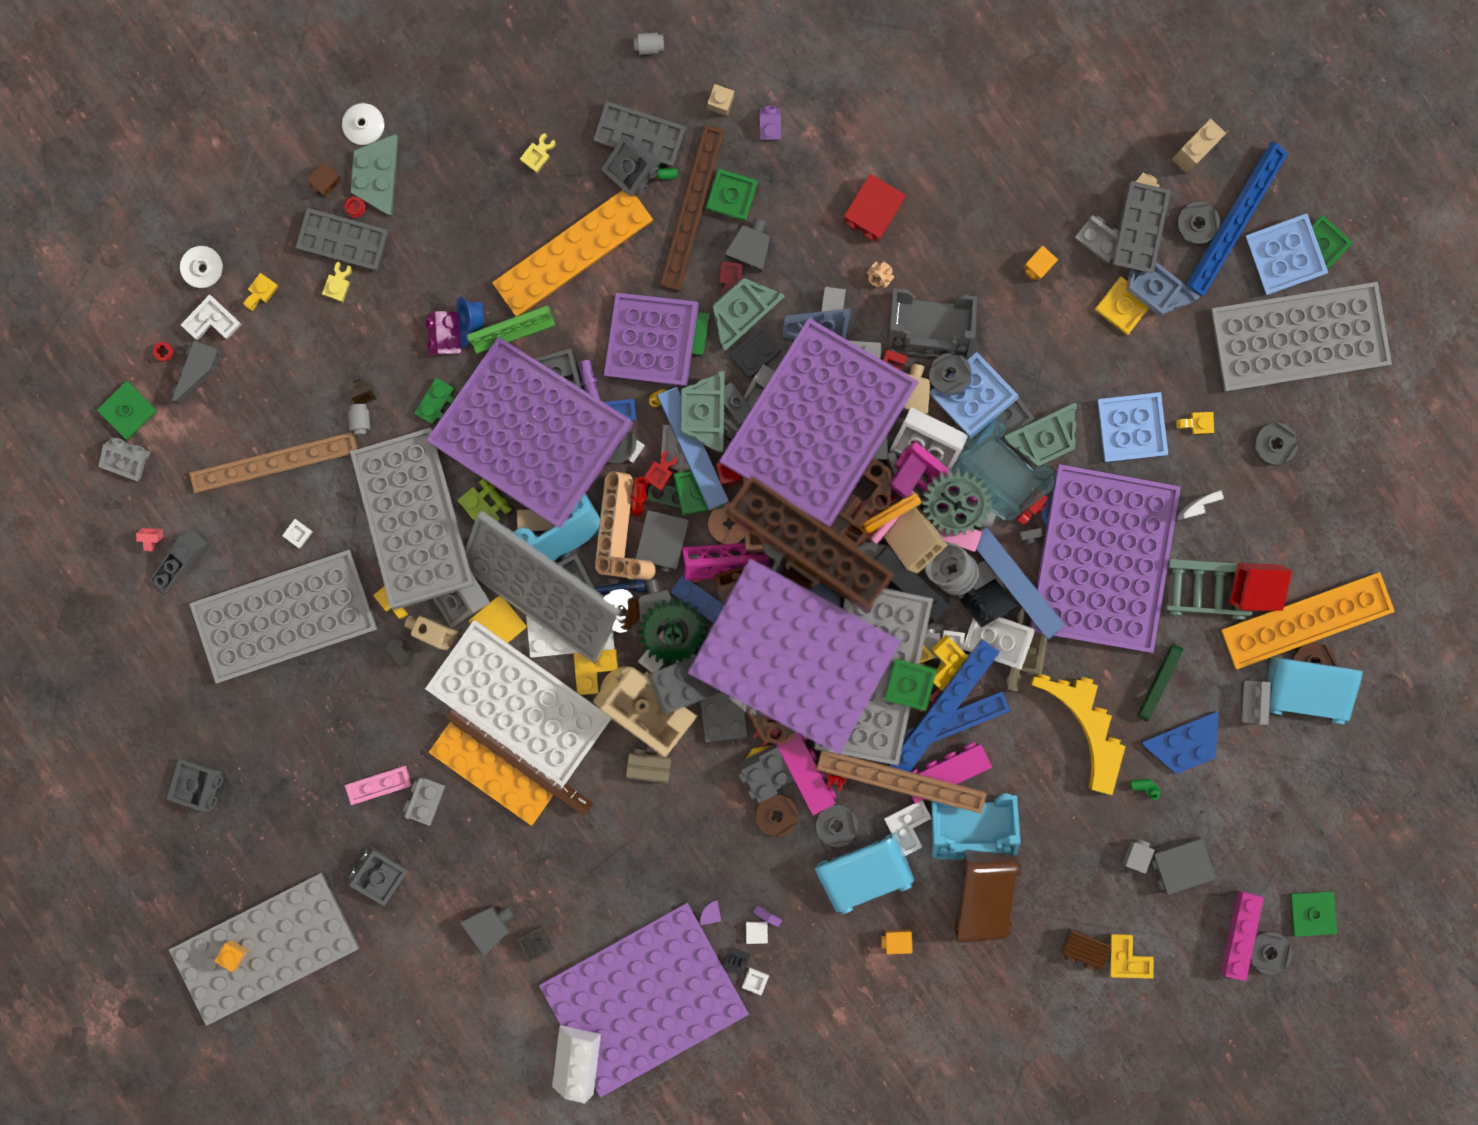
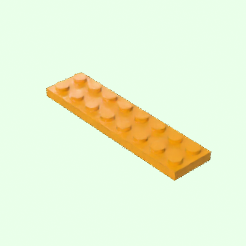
M622 190L492 283L515 316H520L653 222V219L637 196H629Z
M1378 572L1284 606L1283 611H1270L1220 631L1234 669L1237 670L1395 611L1381 573Z

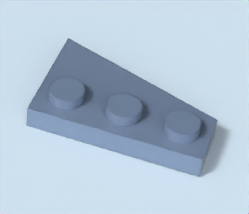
M851 308L787 315L784 320L782 338L795 340L808 318L846 339Z

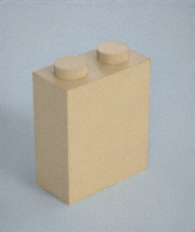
M1210 119L1173 157L1172 161L1187 174L1226 133Z
M914 507L900 515L884 535V538L906 569L917 574L948 546L930 520L926 519L922 509Z

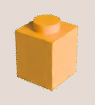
M1042 246L1023 267L1026 270L1025 274L1030 279L1039 281L1058 259Z
M885 930V936H881L882 949H885L886 954L912 953L911 930Z
M229 940L224 944L214 962L234 972L239 968L249 950L233 940Z

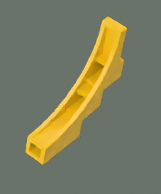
M1038 674L1037 677L1032 676L1030 685L1043 689L1058 698L1071 710L1081 724L1091 754L1089 789L1112 795L1126 746L1120 745L1121 740L1108 737V741L1105 740L1112 716L1107 715V710L1095 707L1094 711L1092 710L1098 685H1094L1092 679L1081 677L1080 680L1074 679L1073 686L1070 687L1071 682L1058 679V683L1050 681V677Z

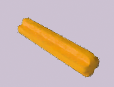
M916 493L909 495L907 498L868 519L863 525L864 529L871 533L921 504L920 497Z

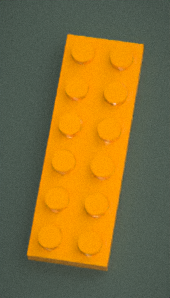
M452 722L448 724L428 752L531 826L554 796Z

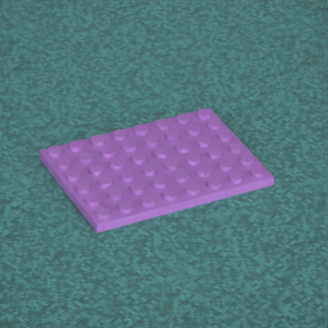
M808 318L722 456L720 463L746 479L753 475L811 517L830 528L919 384V381Z
M498 337L426 441L561 529L633 422Z
M1061 464L1057 465L1036 587L1038 592L1066 625L1054 636L1150 653L1154 652L1180 486ZM1031 618L1030 628L1035 629V633L1043 634Z
M749 559L688 673L840 755L901 641Z
M688 902L539 984L560 1025L601 1034L594 1086L600 1097L749 1015Z

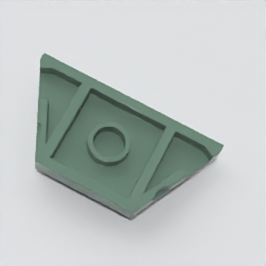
M398 135L389 136L354 150L351 193L388 216H392Z
M742 277L716 300L711 307L723 350L728 349L785 297L784 294Z
M720 371L710 378H705L681 390V433L719 453H723L724 371Z
M1076 402L1071 403L1002 437L1033 465H1043L1075 449V409H1077Z

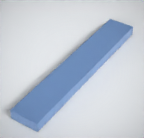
M675 387L658 394L657 398L708 510L728 503V498L703 444L681 433V395L678 388Z
M985 528L981 531L982 534L976 549L1047 639H1050L1066 625L991 531Z

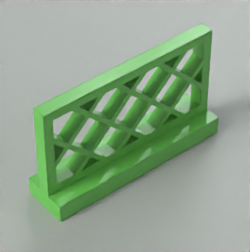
M545 306L467 335V338L474 346L475 352L478 355L489 351L498 337L511 343L556 325L549 306Z

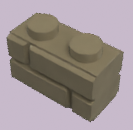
M634 748V752H629L626 778L662 783L669 782L672 757H664L658 751H655V755L646 754L647 750Z

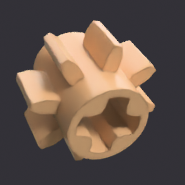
M876 261L867 271L869 282L876 286V288L881 285L886 288L894 278L892 267L885 262L878 264Z

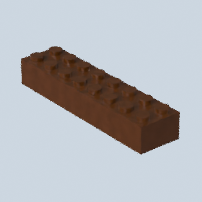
M751 475L727 508L726 516L866 614L894 575L753 475Z

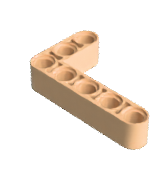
M611 471L606 475L595 561L596 571L602 575L649 580L655 574V566L651 561L624 558L631 505L630 495L633 487L632 476L627 473Z

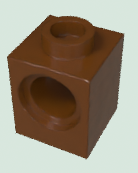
M325 161L307 178L311 183L309 188L317 196L321 193L325 198L343 180Z

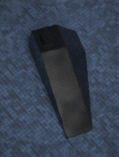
M885 547L874 559L894 574L885 589L933 598L928 625L936 622L950 607L916 573L906 569L901 560L888 547Z

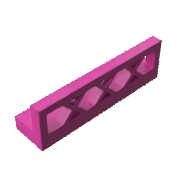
M917 442L906 446L894 464L899 469L907 455L911 452L928 466L924 473L927 474L928 482L924 483L919 479L916 483L923 491L929 490L927 488L928 483L934 484L933 477L940 479V472H943L945 476L948 475V468ZM954 485L948 489L950 491H957L959 487ZM969 496L967 498V500L970 502H973L977 499L975 496ZM939 503L943 508L948 506L946 503ZM958 513L955 516L959 518L962 513Z
M745 543L682 548L685 580L715 578L714 575L720 572L723 573L724 571L727 572L728 570L731 571L732 569L735 570L736 568L744 567V565L746 566L749 559L769 569V556L766 553H746ZM732 551H738L742 554L740 556H734L730 553ZM718 553L721 556L713 558L709 554ZM696 554L700 557L698 559H689L688 555Z

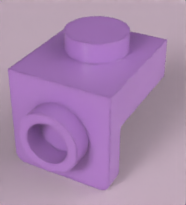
M765 106L764 109H759L760 140L781 139L780 108Z

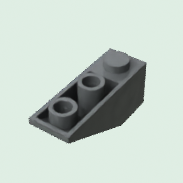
M193 341V344L189 345L186 352L188 357L186 363L179 370V376H181L179 382L172 389V400L181 403L211 376L217 368L222 351Z
M193 529L177 539L149 581L166 594L199 557L208 543Z

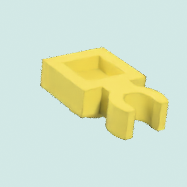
M545 133L540 136L539 145L537 146L532 143L520 158L521 162L536 173L539 172L550 157L546 151L552 150L556 144L554 140L549 145L544 144V140L547 138Z
M337 262L335 265L336 275L332 276L329 274L322 295L343 302L350 282L346 281L345 278L351 274L352 268L347 266L345 272H340L341 263Z

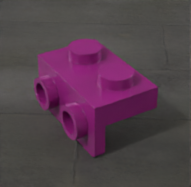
M432 312L428 314L425 320V327L428 330L427 349L429 355L461 354L458 312Z

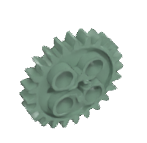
M957 468L954 474L951 469H948V475L945 476L943 472H940V479L933 477L934 484H927L929 490H924L926 498L922 499V504L926 506L923 507V512L927 513V520L932 519L931 523L933 526L938 524L939 532L945 528L946 535L951 530H954L955 536L958 535L960 530L966 535V529L969 528L970 531L974 532V525L981 527L980 520L987 521L985 514L991 513L988 507L992 506V500L989 499L991 498V492H986L988 485H982V477L976 480L975 472L969 476L968 469L963 474H960L959 468ZM954 485L959 487L957 491H950L948 489ZM969 496H975L977 498L973 502L967 500ZM939 503H946L948 506L939 508L937 505ZM963 513L966 516L964 518H957L955 515Z

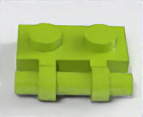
M485 479L479 482L483 488L480 493L473 487L458 499V502L474 521L477 515L483 511L499 522L501 519L496 513L500 509L505 515L512 510L507 505L508 501L504 497L502 498L495 490L496 487ZM488 495L496 503L492 507L484 499Z

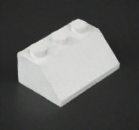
M911 407L889 451L895 452L896 455L900 456L906 446L917 442L945 467L952 469L968 435Z
M562 1025L559 1027L552 1087L565 1099L586 1103L593 1096L601 1034Z

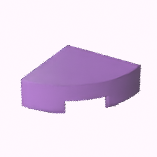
M718 900L710 902L704 908L700 918L701 925L721 921Z
M756 906L753 911L760 918L777 927L782 922L781 918L775 914H770L760 906Z

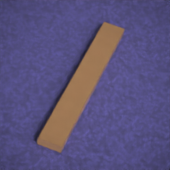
M353 432L191 472L189 475L193 491L197 494L351 455L350 451L357 450L358 447Z
M822 750L816 768L819 771L980 814L982 813L987 792L865 759Z

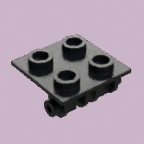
M996 579L976 590L972 588L963 594V598L959 599L981 628L1017 607Z

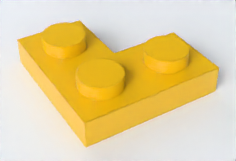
M947 634L931 648L943 661L937 668L934 684L941 691L968 657Z
M616 649L603 650L595 664L582 654L574 653L578 694L599 693L598 672L613 671L618 668Z
M1110 934L1109 976L1117 978H1153L1154 957L1133 955V935Z

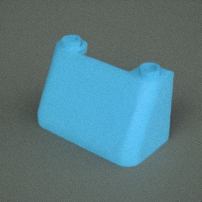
M585 493L571 514L573 516L565 521L561 529L556 526L539 537L527 528H520L513 533L555 562L599 535L600 516Z
M1271 657L1267 682H1271L1269 713L1282 715V711L1328 717L1332 718L1333 723L1345 724V720L1350 721L1363 671Z
M1007 793L1000 794L994 802H984L981 814L931 801L933 858L940 860L964 859L966 849L1017 856L1020 846L1017 796H1011V794Z
M896 832L885 836L886 838L880 841H875L871 845L838 858H832L830 862L826 859L817 863L814 869L836 912L846 914L853 910V906L897 889L904 891L912 887L911 883L915 881V878Z

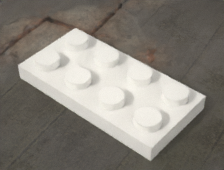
M526 615L530 657L579 653ZM612 631L603 650L615 649Z

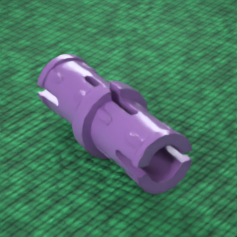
M591 361L578 362L577 365L582 379L580 382L581 386L584 387L585 392L600 400L596 386L597 379L594 378Z

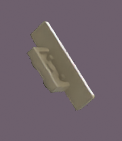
M1021 606V610L1017 614V623L1029 627L1031 617ZM1034 632L1021 670L1011 666V671L1006 680L1008 690L1019 691L1022 671L1042 674L1047 637L1044 634Z

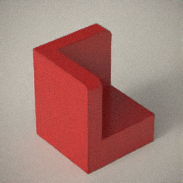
M886 350L883 361L902 371L907 356Z
M721 463L715 465L716 474L723 488L740 484L742 480L740 474Z

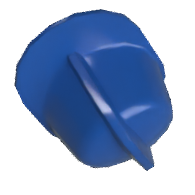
M461 296L457 300V312L459 316L460 344L464 348L469 343L467 335L479 331L482 327L484 312L481 302H467Z

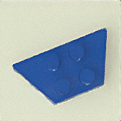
M1215 711L1144 740L1141 744L1172 772L1178 774L1216 758L1219 714Z

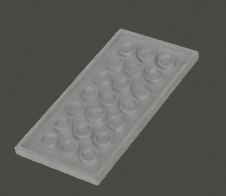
M1378 282L1210 309L1224 392L1392 365Z
M432 428L350 451L392 610L475 586L438 449L426 441L433 431Z
M483 511L477 515L465 549L470 570L475 578L595 664L602 654L621 609L495 521L491 516H488Z
M351 550L189 603L216 684L378 630Z
M884 588L867 614L848 600H844L843 610L897 638L901 642L840 754L894 765L899 764L910 707L886 701L884 696L895 658L916 664L920 663L933 598ZM815 742L814 749L836 753Z
M320 873L169 949V952L207 1026L358 950L359 946L323 873ZM229 940H233L249 950L239 968L234 972L214 962L224 944Z

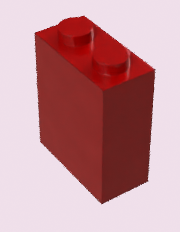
M870 174L846 212L843 221L846 222L845 225L850 229L862 231L864 233L863 236L868 240L879 242L905 200L906 195Z
M1238 563L1229 603L1241 610L1283 611L1292 570L1280 564Z

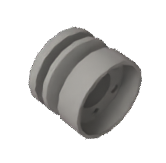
M949 542L946 543L948 546L925 566V571L928 577L947 594L954 596L963 595L976 584L979 577V568L976 561L957 544Z

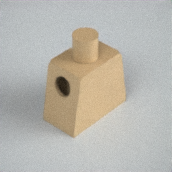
M912 364L910 374H907L919 381V384L903 410L909 412L912 407L927 415L930 380L922 378L924 370L922 365Z
M409 616L405 622V627L412 630L411 636L444 650L450 651L458 634V631L423 616H419L418 619Z

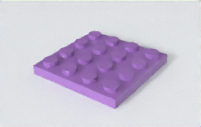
M616 293L604 376L687 386L699 303L695 301Z

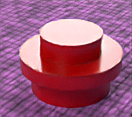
M359 197L349 198L344 205L346 214L352 218L361 217L366 209L364 201Z

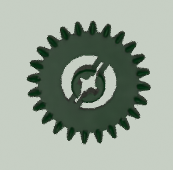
M671 598L668 604L665 599H662L661 606L658 603H654L655 610L647 608L650 615H642V619L646 622L639 623V627L644 629L638 631V635L644 636L639 640V643H646L643 651L650 649L649 658L656 655V663L663 658V664L666 666L668 660H671L672 665H674L676 660L682 662L684 658L690 659L691 653L695 656L698 655L696 648L701 649L703 645L700 641L705 642L706 637L701 634L708 633V630L702 628L707 622L700 620L703 617L702 613L695 614L698 609L696 606L690 609V602L682 605V599L675 603L674 599ZM666 618H669V622L665 624L663 634L665 641L669 645L662 643L657 635L658 626ZM676 618L683 620L688 626V636L679 645L677 644L682 640L683 633L681 625L676 622ZM672 619L674 630L676 632L674 636V644L672 642V636L670 634L672 630Z

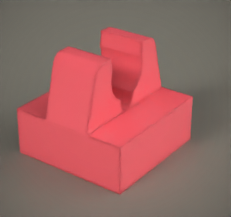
M141 528L136 533V541L143 542L144 551H153V548H156V543L163 538V529Z

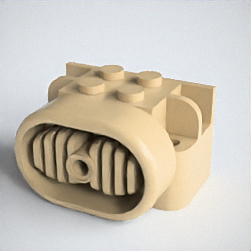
M620 667L611 671L603 680L600 692L593 702L603 712L666 757L697 716L685 707L662 715L647 676L648 672L643 674L633 667Z

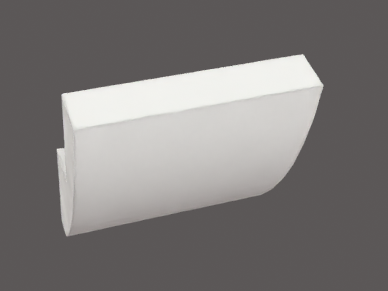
M1222 491L1205 495L1191 502L1176 515V520L1205 513L1203 504L1224 499Z

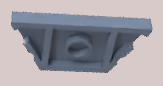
M1157 262L1153 274L1129 269L1126 291L1159 317L1191 304L1200 297Z

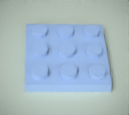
M1308 214L1246 235L1266 295L1328 274Z
M977 352L967 360L972 371V382L963 392L949 397L943 396L934 388L929 392L930 396L970 439L1019 399L1018 394ZM952 372L946 378H953L956 372Z
M1161 392L1097 400L1104 462L1168 455Z

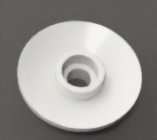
M356 104L349 108L343 117V132L351 142L357 145L372 144L383 133V116L377 108L370 104ZM361 119L365 120V125L363 126L358 125Z
M193 247L181 259V275L193 287H210L219 280L222 274V260L218 253L209 247ZM202 265L207 267L204 272L200 271Z

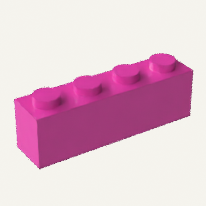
M797 732L787 744L776 743L812 815H815L834 805L833 799L837 796L831 786L827 788L824 782L826 779L825 773L816 770L817 767L814 761L817 758L812 748L808 750L804 742L808 741L806 736Z
M972 742L965 745L962 752H950L944 756L945 760L937 762V760L931 761L925 765L926 769L919 772L915 769L910 772L958 784L992 768L982 745ZM911 795L915 804L924 800V798Z
M1237 890L1220 973L1225 977L1243 981L1247 979L1264 897L1258 894Z

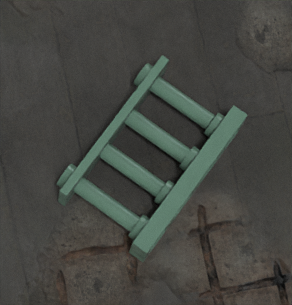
M1169 559L1167 568L1172 569V573H1174L1172 606H1163V610H1169V615H1182V611L1228 614L1232 615V619L1245 620V616H1252V611H1244L1235 607V610L1222 609L1224 576H1227V572L1236 574L1238 564ZM1185 570H1193V574H1195L1193 607H1180L1182 573H1185ZM1206 571H1214L1216 576L1214 609L1201 608L1203 575H1206Z

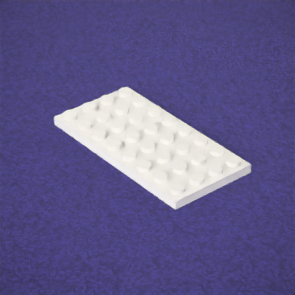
M476 620L471 623L425 688L562 787L612 719L596 705Z

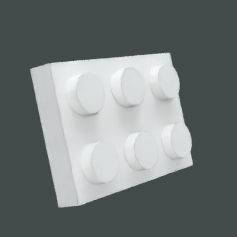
M1000 617L981 628L973 618L963 650L972 652L979 641L983 639L1000 652L995 661L1021 670L1035 629Z

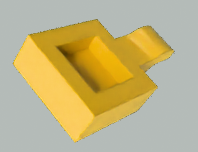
M260 273L248 288L252 295L243 304L253 311L260 300L267 303L279 286Z
M1213 412L1191 413V419L1176 420L1177 429L1191 428V434L1214 433Z
M384 586L373 596L384 610L388 612L391 610ZM403 607L393 610L399 619H403L408 615Z

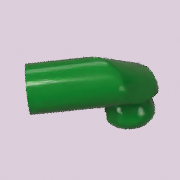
M676 168L660 169L654 178L662 180L677 179L678 172Z
M1151 779L1130 781L1131 791L1143 790L1150 799H1159L1161 795L1160 788Z

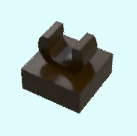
M361 379L352 381L355 389L350 390L349 394L355 404H365L376 399L375 393L368 383L364 385Z

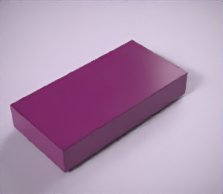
M913 452L909 453L889 483V486L903 499L907 498L928 465Z

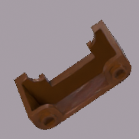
M966 849L964 861H967L963 873L964 881L961 902L954 925L956 942L967 943L1006 939L1007 935H1011L1012 922H1009L1016 876H1020L1021 863H1018L1016 855Z

